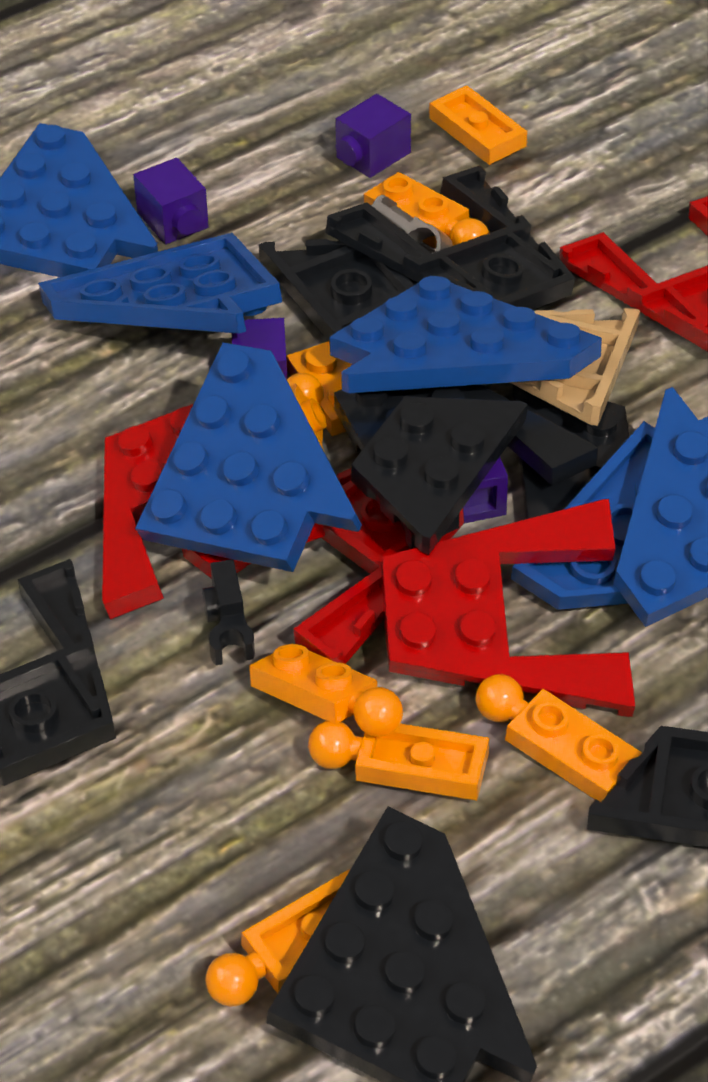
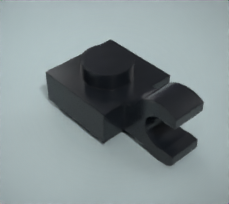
M234 560L210 563L212 587L202 588L207 622L218 621V625L209 634L211 660L215 665H222V650L228 645L242 647L246 660H253L255 656L254 633L245 620L243 599Z

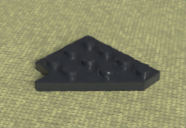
M387 806L270 1006L266 1023L381 1082H466L477 1060L520 1082H531L537 1064L446 834Z

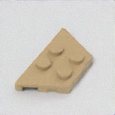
M625 308L623 309L622 320L595 321L593 309L571 310L567 312L536 310L535 313L560 323L574 324L582 331L601 337V357L569 379L511 382V384L590 425L598 426L636 333L640 310Z

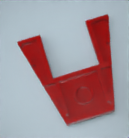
M708 196L689 202V219L707 236ZM604 232L560 247V260L569 271L632 308L640 310L644 315L708 352V266L656 283Z
M193 404L181 407L176 411L137 426L129 427L124 431L105 438L102 602L110 619L164 599L143 539L135 527ZM314 524L306 543L325 536L322 524Z
M351 468L336 474L362 526L359 532L322 525L325 536L321 538L368 572L369 575L293 629L295 644L305 646L311 652L334 662L344 664L351 659L385 618L381 574L382 556L410 549L405 541V531L400 522L398 521L393 524L380 511L378 502L373 498L367 497L351 481ZM463 508L459 513V528L443 535L439 542L451 539L464 524ZM182 549L183 557L211 579L210 563L231 560L229 558ZM234 560L236 573L251 563Z
M602 499L440 541L429 555L421 552L418 548H413L382 556L381 574L388 671L465 686V681L481 684L489 676L503 674L515 679L523 692L538 694L542 689H545L571 707L585 709L586 704L617 709V715L633 717L636 705L629 652L509 656L500 564L613 561L616 548L609 499Z

